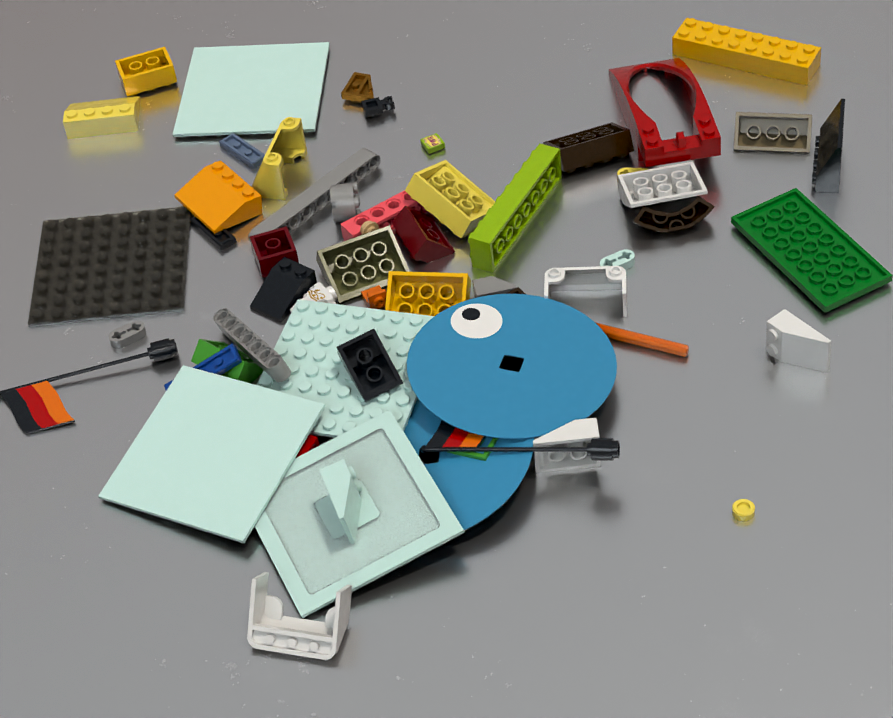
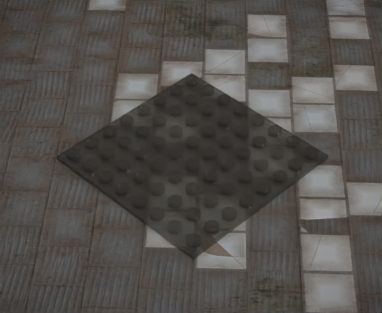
M180 206L43 221L28 326L185 311L190 238L189 219L191 218V212L187 208Z

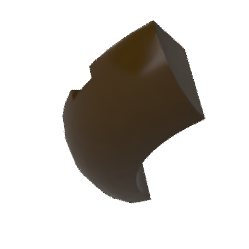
M697 196L685 208L673 213L655 211L643 206L633 220V223L654 232H677L699 223L715 206L700 196Z

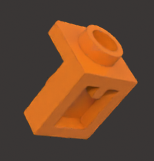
M380 285L361 291L362 298L368 308L380 309L385 307L387 291L381 289Z

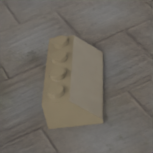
M736 112L734 150L810 153L813 117L810 114Z

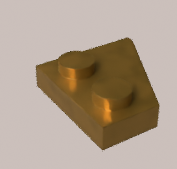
M354 72L341 92L342 99L361 102L374 98L371 75Z

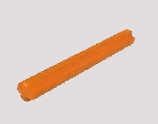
M596 323L609 339L686 357L689 352V346Z

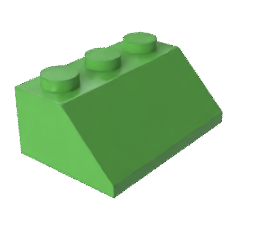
M199 339L191 362L199 364L229 344ZM238 350L242 363L221 376L252 383L262 374L263 369L244 352Z

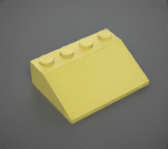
M140 96L70 104L64 111L63 125L67 139L138 131Z
M447 160L414 173L405 189L413 200L420 203L426 211L433 214L440 223L446 225L454 235L460 238L470 235L478 226L479 221L485 217L488 209L495 203L491 197Z

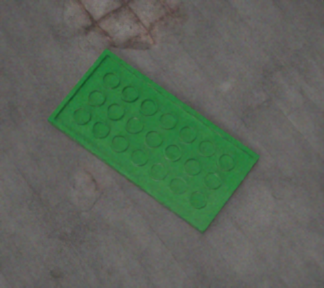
M797 188L731 217V223L824 313L892 281L893 275Z

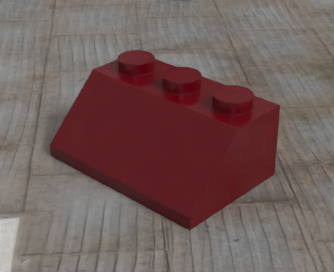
M404 206L392 222L396 229V234L401 237L403 245L408 248L410 256L416 261L421 260L429 263L452 255L455 252L434 218Z

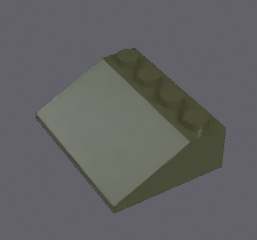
M390 225L318 250L316 255V261L328 286H332L335 290L339 304L362 296L361 291L378 285H380L381 289L387 287L389 271L410 272Z

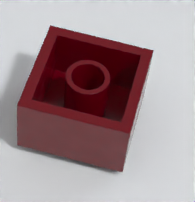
M287 226L250 236L253 255L262 278L267 277L270 270L283 257L299 263L297 250Z

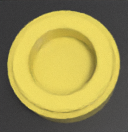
M739 499L732 505V515L739 521H749L755 515V505L750 500Z

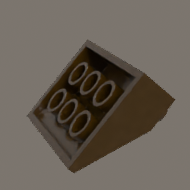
M612 122L543 142L544 145L560 149L561 170L565 173L574 172L576 168L582 166L583 168L592 167L595 162H609L611 158L616 156L618 158L626 157L630 152L634 151L630 129Z

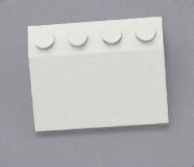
M693 161L618 175L620 198L623 205L630 208L708 194Z

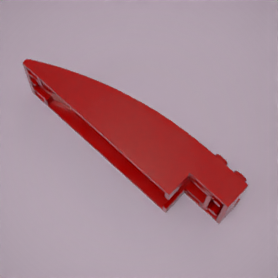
M675 58L609 69V75L626 126L630 129L637 159L644 162L645 168L721 155V136L698 81L683 60ZM647 69L664 71L665 75L675 74L681 77L694 111L692 136L685 137L682 131L676 132V138L661 139L656 122L640 109L630 95L629 82L636 73L641 70L647 72Z

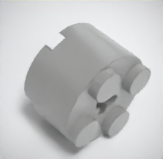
M357 182L330 186L334 223L345 222L361 213L360 209H357L360 206V197L355 195L358 194Z

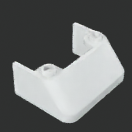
M623 267L551 268L545 272L544 298L550 299L551 292L622 289L623 317H627V275Z
M263 572L252 579L247 640L253 648L322 660L331 659L337 654L349 622L352 585L348 584L336 592L335 606L328 610L325 622L283 616L284 607L282 601L276 596L267 595L269 572Z

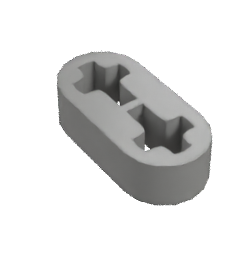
M133 321L113 330L109 334L111 346L120 349L144 338L146 335L144 323Z

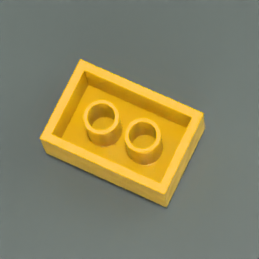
M165 47L115 60L118 75L126 96L137 95L141 92L154 90L155 88L177 82L173 63Z

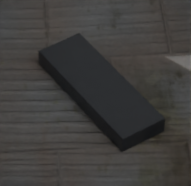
M195 216L189 219L190 224L220 251L237 243L236 238L226 229L214 234Z

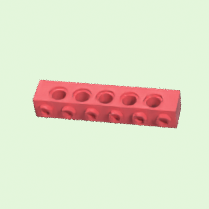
M404 190L341 223L342 237L346 241L360 236V228L366 221L376 222L379 229L390 225L391 229L394 230L392 222L404 206L421 213L428 211L420 203L413 200Z

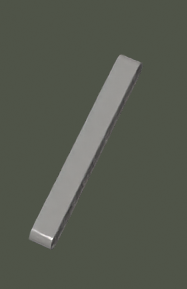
M366 148L360 149L255 226L249 233V241L250 236L286 226L289 233H291L331 203V185L358 183L379 166L380 156Z

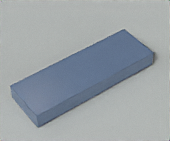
M234 133L219 141L220 147L252 169L260 166L265 156L264 153Z

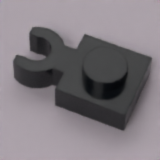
M387 96L383 100L377 97L361 101L366 117L382 114L383 110L395 109L392 96Z

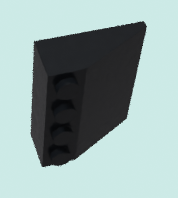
M845 99L839 101L821 126L820 136H816L815 147L819 148H815L814 159L817 160L813 162V171L815 172L812 173V184H816L815 192L839 193Z

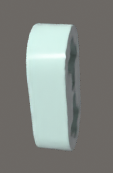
M628 249L618 251L601 259L600 266H620L627 270L634 266L635 254Z

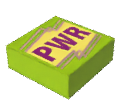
M437 133L420 139L421 145L428 154L445 148L444 141Z

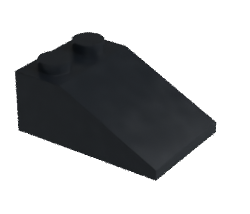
M283 257L270 270L252 301L250 309L281 323L291 314L290 309L297 300L302 299L304 294L317 283L315 270Z
M375 329L336 347L341 362L365 402L403 384Z

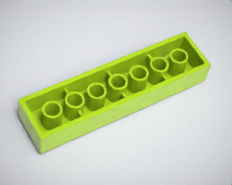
M539 143L536 149L531 152L527 161L523 162L518 173H515L512 181L506 185L503 193L497 197L494 205L488 209L485 217L479 221L476 229L470 233L468 243L470 244L472 267L493 273L562 179L559 148Z

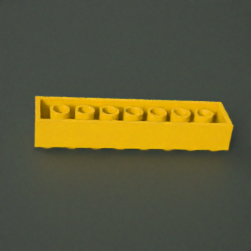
M686 18L672 37L673 55L806 86L810 83L821 63V47L704 22L694 18Z

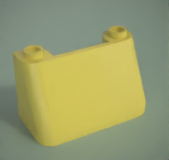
M285 118L274 135L252 184V188L262 198L286 200L288 196L287 188H284L281 173L284 163L293 164L296 157L301 156V158L305 159L307 155L301 118Z

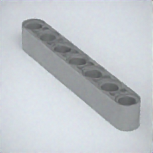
M223 308L214 314L213 320L223 334L276 382H283L290 377L291 370L283 358L229 309Z

